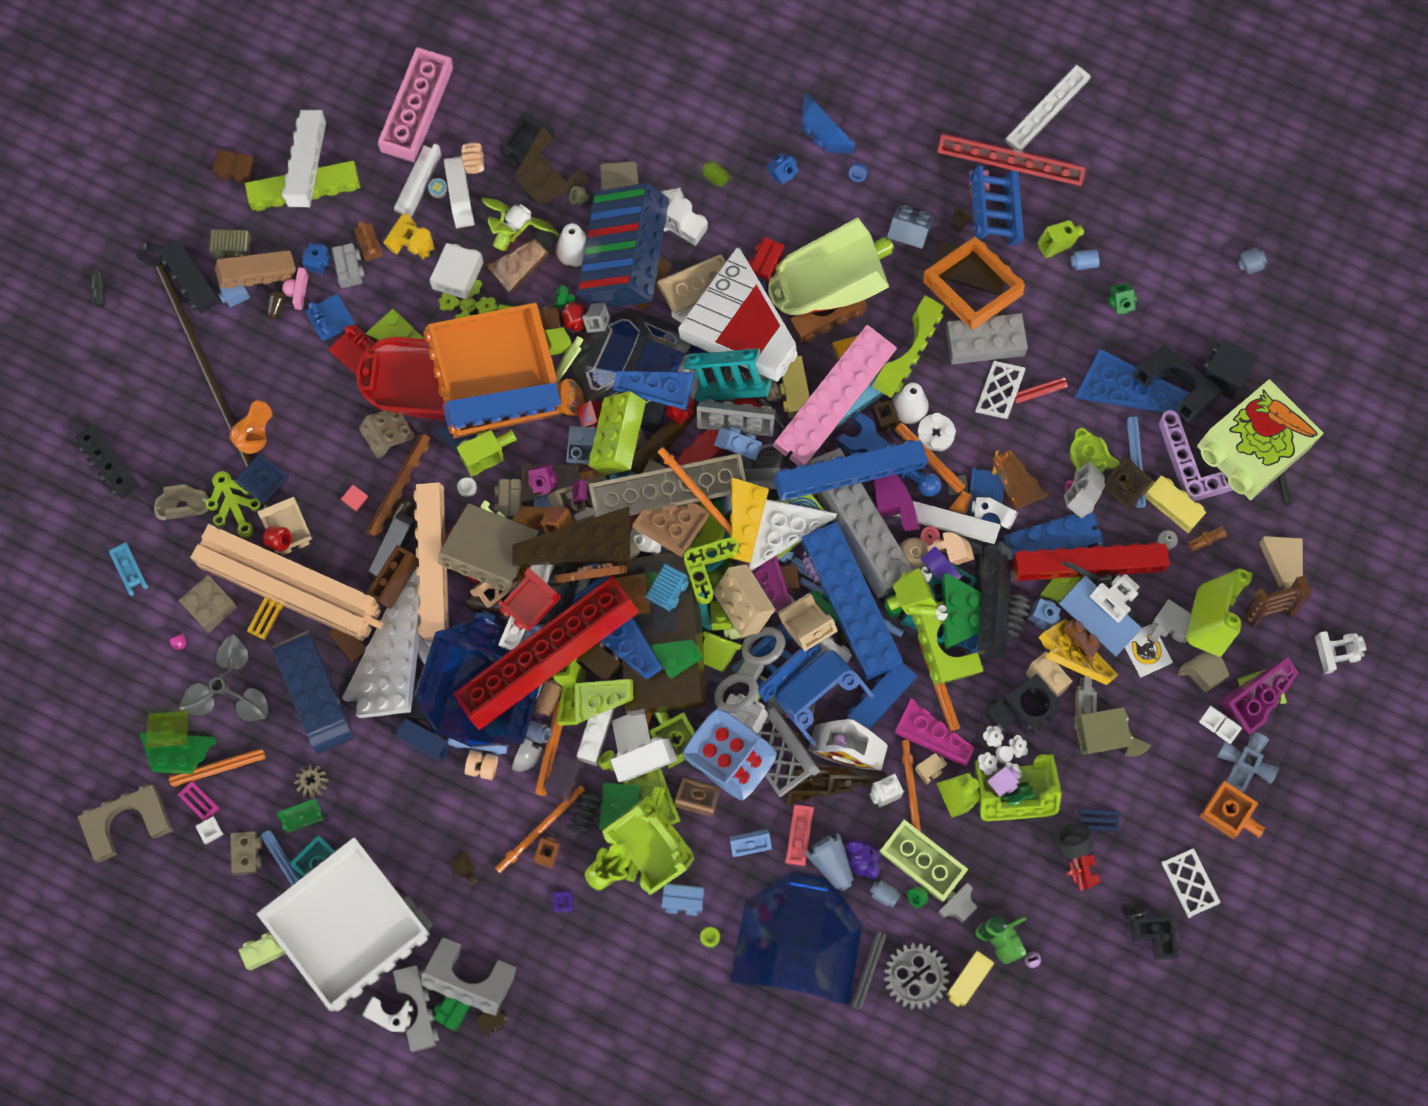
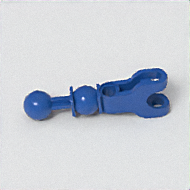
M860 412L854 415L853 422L861 430V434L857 437L840 434L836 438L837 445L850 455L856 452L866 453L873 448L884 449L891 445L876 433L874 421ZM913 470L897 474L901 475L902 480L905 476H908L918 483L919 491L927 497L935 496L942 488L940 478L933 473L923 474L919 470Z

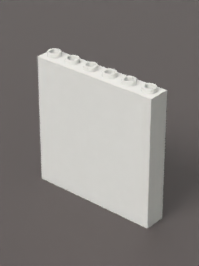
M355 838L257 913L270 933L332 1012L334 1010L339 1011L346 1006L345 1001L350 997L356 998L360 995L365 985L375 983L379 979L378 975L380 973L390 971L395 966V961L400 957L404 959L410 955L411 949L416 945L419 947L425 943L429 935L426 928Z

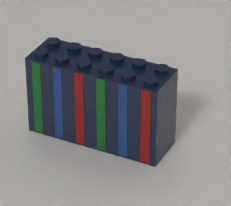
M648 183L594 192L576 295L591 304L605 303L607 308L652 302L669 206V198Z

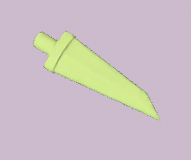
M578 336L573 344H570L555 373L558 383L581 351L580 345L583 339Z

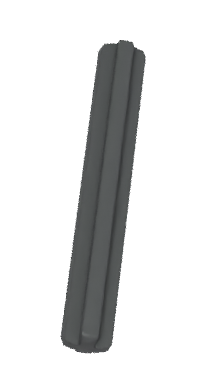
M882 932L875 933L851 1004L853 1008L861 1009L886 938V934Z

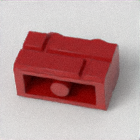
M764 237L762 242L758 241L754 250L756 255L754 258L750 257L748 263L757 279L769 283L784 252V245Z

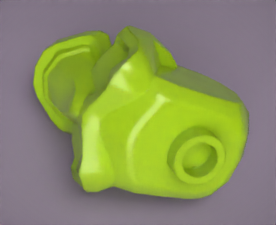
M624 844L611 845L609 851L602 847L597 853L596 860L585 871L584 876L588 884L592 888L601 891L614 881L625 879L628 876L625 868L629 866L632 856L630 848Z

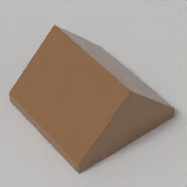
M683 778L675 799V807L713 817L721 787Z

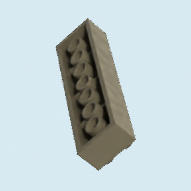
M740 453L680 465L708 499L732 495L731 478L746 482ZM671 467L589 484L595 517L628 506L629 516L640 514L644 509L657 510L661 509V507L680 506L700 501Z

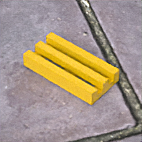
M265 597L247 632L266 640L283 605ZM269 604V606H268V608H267V610H266V612H265L263 618L261 619V621H260V623H259V625H258L256 631H254V629H255L257 623L259 622V620H260V618H261V616H262V614H263L265 608H266L267 605ZM273 607H276V609H275V611H274V613H273L271 619L269 620V622H268V624H267V626H266V628H265L263 634H260V632H261V630H262V628H263L265 622L267 621V619H268V617H269V615H270V613H271Z

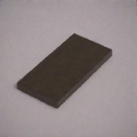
M940 240L932 266L955 251L960 245ZM974 251L938 275L941 279L998 296L1001 295L1005 283ZM999 257L1003 264L1010 267V260Z

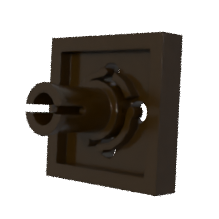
M1126 457L1105 479L1104 489L1126 509L1130 510L1155 482Z

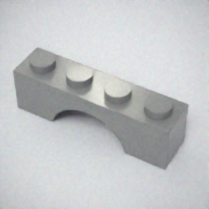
M417 965L393 971L397 991L412 996L418 1006L417 1020L406 1031L412 1052L437 1046L436 1041L439 1040L437 1029L432 1027L431 1021H434L433 1011L428 1009L427 1001H430L428 989H424L423 985H421L424 971L423 969L420 970Z

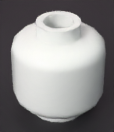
M522 204L519 206L514 205L505 215V220L508 222L507 224L519 230L528 220H531L532 217L530 215L532 213Z

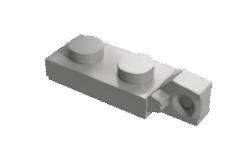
M1084 676L1080 678V686H1077L1075 716L1096 712L1097 692H1095V688H1092V678Z

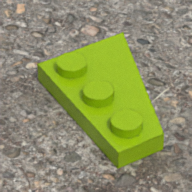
M633 680L575 683V722L581 723L632 701Z

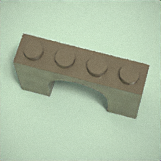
M150 784L143 785L138 788L139 791L132 794L131 792L120 795V799L105 801L101 804V807L86 809L82 812V815L78 816L93 860L99 863L117 855L109 829L112 819L123 810L134 809L139 811L143 816L149 835L154 839L173 831L155 786Z

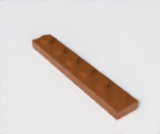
M427 435L418 436L365 532L368 536L374 537L380 535L383 531L385 519L391 516L394 510L392 508L394 503L398 502L403 494L401 490L404 485L407 486L412 478L410 476L413 469H417L421 462L419 459L421 454L425 453L430 446L428 443L430 437Z

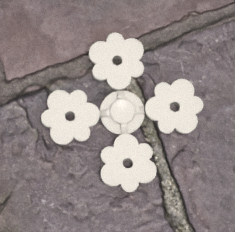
M998 726L987 727V731L983 733V738L987 741L988 746H994L998 749L996 750V757L991 756L989 752L979 755V769L983 770L986 775H991L992 772L997 770L996 764L999 761L1004 764L1006 763L1009 768L1013 766L1019 773L1018 779H1021L1023 772L1019 769L1018 764H1012L1009 761L1012 759L1013 754L1020 758L1028 753L1027 742L1022 740L1021 736L1016 735L1013 739L1009 740V747L1001 746V741L1004 739L1001 729Z

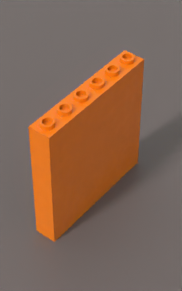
M537 303L432 323L425 328L424 338L429 343V357L434 362V376L439 381L438 391L440 396L443 397L444 403L555 382L558 385ZM558 406L555 408L556 411L544 413L543 410L537 411L538 414L533 416L521 414L516 419L509 420L508 417H504L502 421L491 423L488 420L478 426H473L471 423L465 424L466 427L461 429H454V427H449L448 429L454 438H459L482 431L495 430L559 416L564 412Z

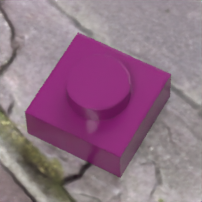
M580 479L573 483V502L580 503L586 500L589 495V487L587 486V480Z

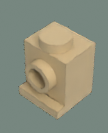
M935 753L917 765L915 771L925 785H928L931 781L930 778L932 777L934 780L943 773L941 770L947 764L942 756L938 757Z

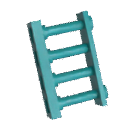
M760 349L688 354L684 369H694L700 383L695 394L696 401L768 396L772 385L770 378L761 379L756 367ZM747 364L752 380H743L737 365ZM730 366L735 381L726 382L720 367ZM712 367L717 382L707 383L702 368Z

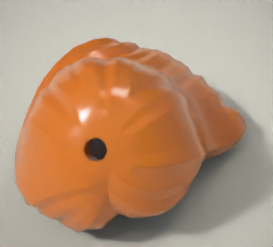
M253 401L247 416L237 422L230 430V439L238 450L247 454H253L265 447L267 442L265 426L273 415L271 408L266 402Z

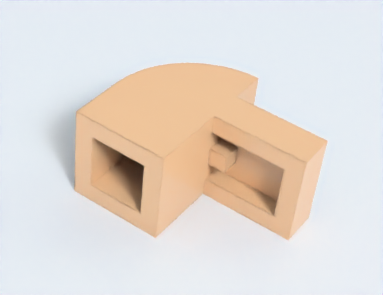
M951 532L943 533L944 539L936 540L933 542V545L927 546L928 552L936 546L942 554L948 553L950 563L955 565L974 560L970 543L964 537Z

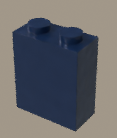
M407 719L403 723L400 722L396 728V737L400 743L442 765L451 749L446 740Z

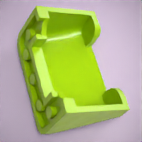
M1236 569L1205 582L1198 588L1186 633V639L1189 644L1218 657L1223 655L1239 634L1241 628L1240 618L1228 611L1229 606L1234 605L1242 589L1250 584L1253 573L1243 569Z
M1041 754L1034 759L1033 765L1019 766V769L1023 772V777L1019 779V783L1030 782V785L1036 791V795L1032 798L1024 799L1020 804L1013 806L1007 804V799L1001 800L997 792L987 782L1001 768H997L991 775H986L983 770L979 769L980 763L978 760L975 761L976 780L979 782L977 790L980 794L979 810L982 820L1000 821L1049 817L1059 812L1061 788L1053 754Z
M648 796L640 800L602 830L603 836L608 843L614 845L617 843L624 844L630 848L632 853L631 860L642 873L640 876V886L649 895L686 871L694 860L691 849L653 799Z

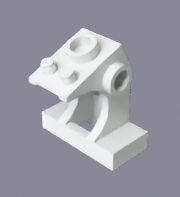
M977 497L976 501L972 503V513H975L974 518L981 519L987 513H994L999 516L1001 526L1009 530L1018 515L1017 511L991 498ZM988 503V509L984 510L983 505Z
M1126 574L1122 577L1118 575L1111 582L1113 586L1110 589L1101 583L1090 595L1118 623L1131 610L1125 604L1126 601L1129 600L1131 602L1139 594L1137 592L1139 586ZM1106 599H1108L1113 605H1115V607H1113L1109 602H1107Z
M1327 631L1315 636L1324 674L1332 673L1337 669L1335 662L1349 660L1350 663L1360 661L1361 657L1365 656L1364 651L1367 650L1365 641L1357 633L1344 635L1343 640L1329 641ZM1344 645L1346 655L1336 656L1334 647Z
M371 997L362 1015L390 1031L405 1032V1027L409 1028L411 1015H407V1013L412 1011V1006H409V1001L406 1000L399 1013L388 1015L382 1011L380 1001ZM398 1018L399 1024L393 1025V1019Z

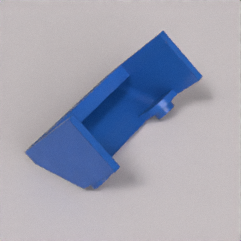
M828 649L820 654L775 694L777 704L813 746L817 744L805 730L813 722V714L808 707L833 686L839 683L843 689L852 690L859 685L870 698L874 697L854 670L832 649Z

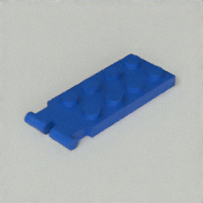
M1093 511L1082 519L1073 514L1006 534L1002 537L1004 544L1012 550V559L1015 553L1020 550L1035 552L1039 549L1052 551L1057 548H1066L1068 550L1080 546L1087 548L1096 544L1105 545L1100 529L1093 530V527L1098 526Z

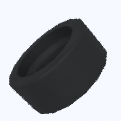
M1068 824L1060 828L1054 835L1057 852L1064 858H1080L1091 852L1094 847L1092 832L1084 824ZM1072 839H1082L1076 843H1066Z

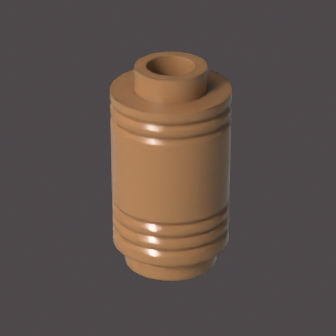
M552 679L549 682L545 681L535 705V712L547 717L553 714L562 692V687H560L557 681Z

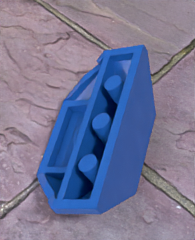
M806 93L804 95L802 130L808 136L810 135L817 147L822 148L825 152L852 154L855 150V143Z

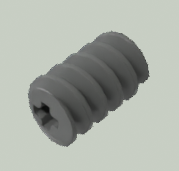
M1013 594L1011 595L1012 601H1009L1007 636L1020 638L1016 631H1023L1019 624H1026V621L1022 618L1029 617V614L1025 611H1032V607L1028 605L1030 603L1028 599Z

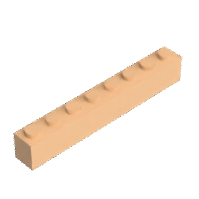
M440 483L416 484L414 500L417 502V509H415L414 515L415 520L418 521L415 536L418 540L416 557L419 559V566H417L416 572L417 577L420 578V585L417 586V594L420 597L418 614L421 616V624L418 627L419 634L425 640L449 639L447 568L438 564L439 552L446 542L444 486Z

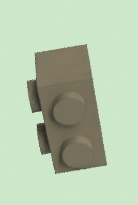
M256 832L231 833L232 874L235 876L259 874V868H262V857L259 856L262 841Z

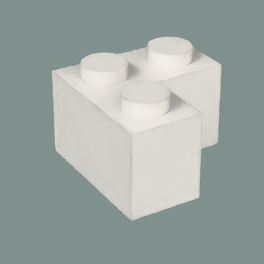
M676 195L668 206L665 228L696 246L708 229V221L702 215H696L692 212V204L688 199L680 198Z

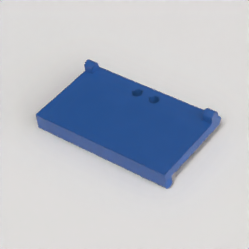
M972 468L969 494L972 497L967 516L975 517V513H972V503L976 501L977 497L991 498L1002 504L1006 478L1005 472H997L996 475H993L992 471ZM985 503L983 509H988L989 505ZM987 513L981 518L985 521L1000 524L999 516L994 513Z

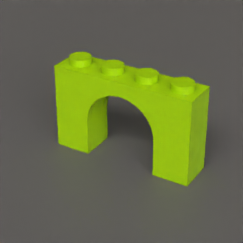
M943 601L936 603V609H938L940 605H943ZM912 615L913 623L918 630V640L924 649V659L928 662L930 668V678L934 681L935 686L983 672L978 652L962 657H951L941 650L937 642V631L940 625L944 623V620H939L936 616Z

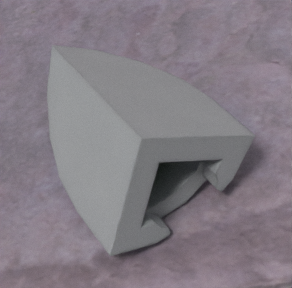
M524 738L516 754L512 770L525 771L533 767L543 749Z

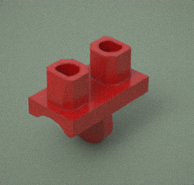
M1093 854L1071 859L1072 863H1069L1071 871L1065 873L1066 876L1073 877V882L1077 883L1079 891L1094 887L1093 885L1100 883L1099 875L1097 873H1090L1089 866L1095 865Z

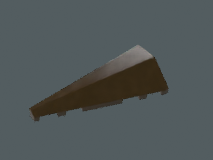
M696 404L693 405V414L681 425L676 422H670L652 435L645 444H640L637 447L638 450L634 453L631 471L641 474L649 460L659 463L662 457L658 451L663 447L668 451L697 416Z
M816 764L820 772L815 776L811 774L785 793L786 806H791L793 802L801 800L807 802L809 798L817 796L827 797L851 791L853 787L861 785L867 787L870 786L869 783L887 778V774L883 771ZM787 765L785 775H789L791 765ZM795 766L793 776L801 775L805 772L804 769L800 766Z

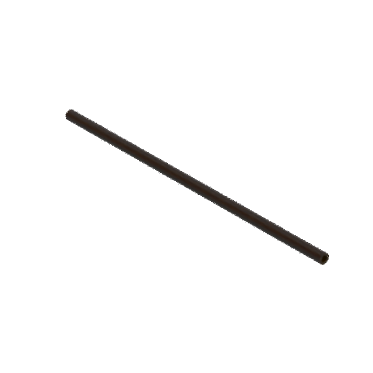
M158 265L155 268L230 433V430L236 423L165 266ZM237 449L246 468L252 462L250 454ZM271 500L266 505L262 504L264 509L272 506Z

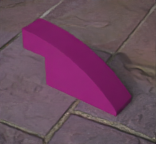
M898 475L875 479L877 510L881 517L901 514L902 526L905 531L920 529L913 501Z

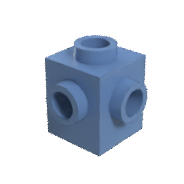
M1040 598L1034 602L1032 611H1030L1027 619L1034 622L1035 626L1040 629H1049L1059 622V612L1061 609L1056 607L1054 602L1045 601Z

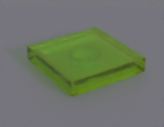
M188 710L149 714L146 747L185 745L187 743L189 723Z

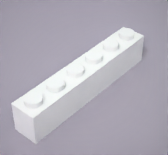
M301 110L299 118L296 119L297 131L293 135L291 160H288L289 172L285 175L286 187L282 191L283 199H286L288 207H310L326 124L322 110Z

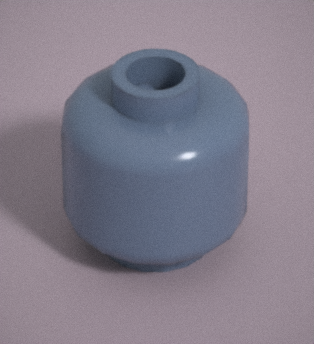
M1257 247L1242 252L1240 255L1241 260H1238L1241 271L1245 270L1249 275L1263 270L1267 263L1263 250H1259Z

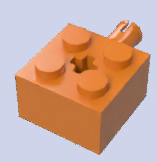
M1223 781L1218 786L1199 816L1232 839L1237 837L1243 828L1259 838L1263 833L1262 831L1266 828L1251 819V814L1258 803L1226 781ZM1227 807H1230V808H1231V809H1230V813H1227V812H1226V811H1227V809H1226Z

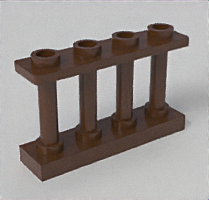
M1305 575L1297 577L1291 587L1266 595L1264 588L1259 589L1246 609L1245 619L1247 623H1250L1251 627L1254 628L1262 617L1282 611L1287 612L1288 617L1295 616L1311 595Z

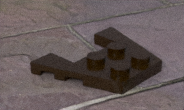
M544 127L539 130L538 135L514 175L515 180L538 205L570 192L574 186L581 187L591 182L581 169H578L565 181L540 153L554 140Z

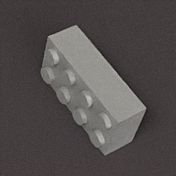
M1022 313L991 317L973 331L962 320L950 321L946 326L951 365L1025 356L1028 349Z

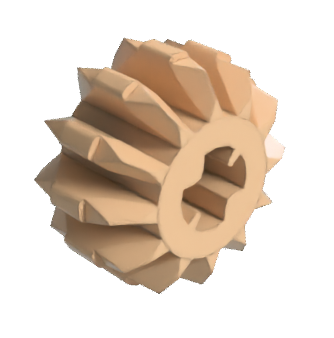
M474 142L463 145L462 159L465 171L472 174L482 172L485 164L481 145Z

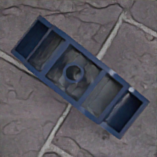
M308 630L272 645L274 656L315 753L319 755L354 740L355 737L349 717L311 632Z

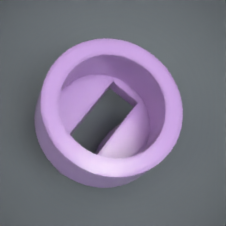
M838 734L833 738L831 745L846 748L848 740L844 735Z
M1031 951L1025 955L1024 962L1029 968H1035L1040 964L1041 957L1037 952ZM1038 957V960L1028 961L1029 958Z

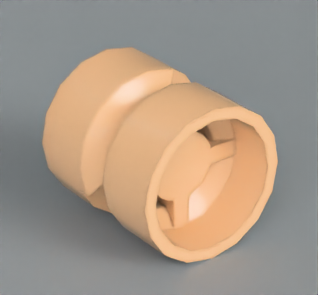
M470 750L465 766V774L475 777L479 774L483 779L493 780L498 764V756L492 754L483 756L482 752Z

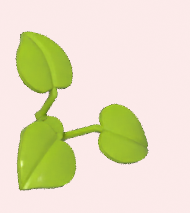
M482 197L481 201L486 206L501 213V220L488 217V224L492 233H497L493 243L494 247L506 251L510 242L514 243L518 235L528 225L554 233L559 237L558 232L551 224L534 217L516 231L514 227L504 223L505 212H509V206L499 200Z

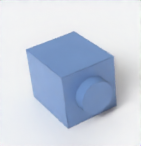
M244 285L231 289L220 288L221 292L218 293L222 302H227L229 307L250 298Z

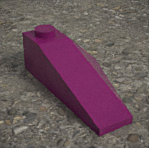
M1286 657L1230 692L1219 703L1228 717L1250 735L1267 721V716L1277 706V701L1290 687L1298 672L1290 659Z

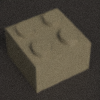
M209 575L179 600L208 633L238 608Z

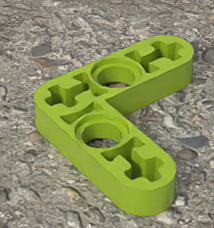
M726 538L686 551L684 563L695 597L700 604H708L713 599V590L705 565L734 557L739 550V544L735 539ZM727 544L735 546L733 547L732 552H730L729 549H725L727 548ZM718 546H721V550L725 549L723 550V555H720V549ZM708 549H715L717 555L709 558L706 555ZM700 552H703V561L701 560V557L696 558L695 563H692L691 560L688 561V559H690V555L698 557L700 556ZM694 573H703L704 579L702 581H695L693 579ZM704 585L705 592L710 593L708 594L707 599H704L703 596H699L701 595L700 586Z

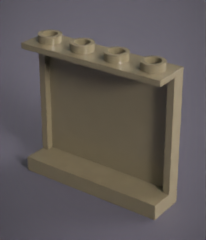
M468 503L439 552L438 564L444 568L457 571L464 576L472 577L482 583H487L500 590L510 592L512 582L521 566H513L512 545L539 536V531Z

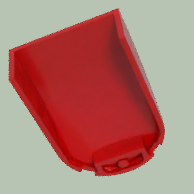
M388 337L377 341L375 345L363 353L357 366L356 378L360 392L371 405L387 412L446 421L443 404L445 403L438 391V386L440 385L438 379L434 376L433 369L435 366L433 360L429 357L430 347L425 339Z

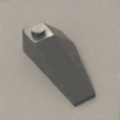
M778 450L759 453L760 456L756 460L742 457L746 482L777 490L774 478L778 471L785 469V455Z

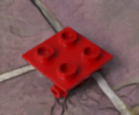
M354 324L353 326L347 325L344 329L346 333L328 350L356 374L357 366L363 353L376 343Z

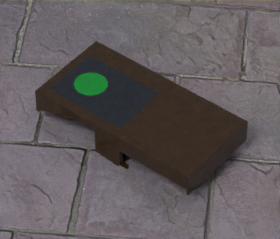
M671 552L644 557V553L631 559V563L621 564L620 566L627 565L628 573L616 574L617 582L638 609L639 613L633 616L650 647L655 644L693 640L704 656L701 609L695 597L690 579H688L689 584L686 590L681 591L678 596L679 602L677 606L672 608L670 612L646 598L664 564L688 576L684 555L681 558ZM690 555L688 561L691 560L692 563H695L698 557ZM696 573L693 575L695 581H697ZM704 658L672 679L669 678L664 668L649 679H646L622 659L623 680H633V700L625 703V712L629 715L635 716L707 706Z

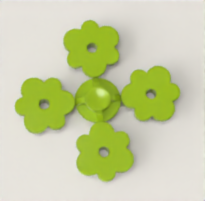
M475 280L467 299H462L459 302L457 296L443 293L442 298L438 299L442 311H453L454 307L460 305L463 312L461 315L457 314L455 319L470 316L469 313H472L475 308L479 310V314L497 310V305L493 297L488 299L483 297L477 303L471 298L474 294L480 293L482 282L479 280Z

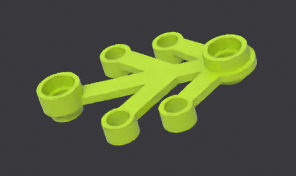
M220 471L213 476L212 482L215 488L211 498L206 501V507L210 511L216 510L218 508L217 501L223 491L225 499L219 514L213 518L214 524L217 527H223L226 523L225 518L229 508H231L239 525L237 528L239 536L248 539L253 535L254 529L250 523L245 521L238 504L249 507L252 511H258L261 508V503L256 498L250 500L232 494L230 488L241 490L243 494L250 495L237 485L227 472ZM220 478H225L224 482H218ZM210 502H215L213 507L208 506ZM257 502L258 506L252 507V503ZM218 518L223 519L221 523H216ZM243 527H248L246 532L242 531Z

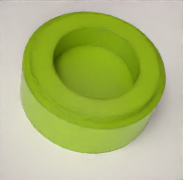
M706 927L700 934V940L704 946L714 947L720 941V933L714 927Z

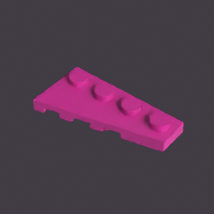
M911 698L895 734L966 767L974 747L958 734L950 731L944 723L936 720L930 715V712L925 708L922 709Z

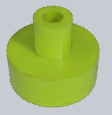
M612 750L606 751L599 757L597 764L603 770L610 769L614 771L611 760L617 756Z

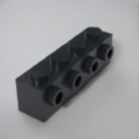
M178 238L159 249L162 255L159 259L165 267H170L171 271H169V274L174 281L178 280L181 285L178 287L184 296L188 294L190 297L188 302L193 310L197 309L202 314L220 303Z
M94 424L75 436V439L78 441L76 444L77 448L82 454L87 453L89 457L86 460L93 468L97 467L99 469L98 476L103 482L108 481L111 485L108 489L114 497L118 495L123 500L141 487Z
M584 564L554 566L547 584L561 598L536 624L538 627H544L573 604L579 580L555 583L554 576L577 572V568L583 567Z

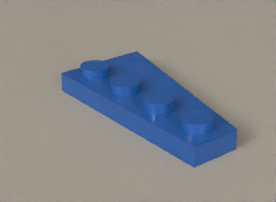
M617 371L613 390L622 393L631 391L640 398L686 410L696 372Z

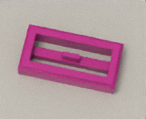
M193 781L178 794L203 821L208 820L220 809ZM191 787L213 807L211 810L190 790ZM186 792L207 812L205 816L184 796Z

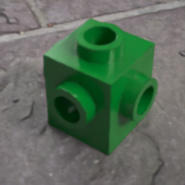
M1129 283L1110 286L1111 297L1108 299L1109 305L1117 314H1127L1129 311L1135 310L1137 296Z

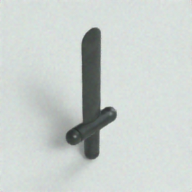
M1061 563L1089 577L1094 584L1103 583L1109 589L1113 586L1111 584L1112 576L1109 574L1096 576L1072 563Z

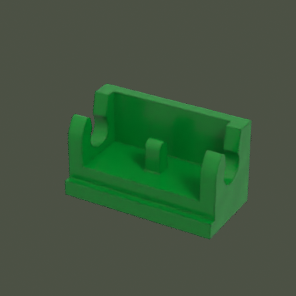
M316 799L278 812L279 818L283 823L282 827L287 834L325 820L320 804Z

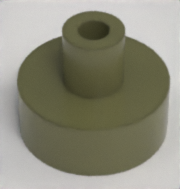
M574 186L571 189L569 195L571 204L580 206L584 201H588L589 195L586 194L583 187Z

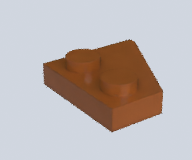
M1072 618L1063 630L1072 640L1076 649L1082 648L1086 654L1084 660L1088 663L1094 657L1101 643L1095 635L1090 634L1081 622Z

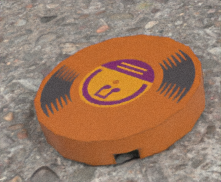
M565 379L557 385L561 402L559 407L566 415L574 417L578 415L576 407L585 404V400L580 386L572 379Z

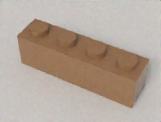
M290 250L217 259L215 266L220 288L228 289L243 285L252 286L258 283L269 284L274 281L285 282L287 279H293L296 271Z

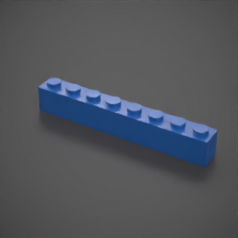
M909 440L901 445H888L884 449L873 448L862 454L861 452H856L844 458L843 456L835 457L831 461L825 462V460H820L809 466L806 464L799 465L796 469L789 470L785 468L778 471L774 478V483L780 501L922 469L927 464L928 459L921 440Z

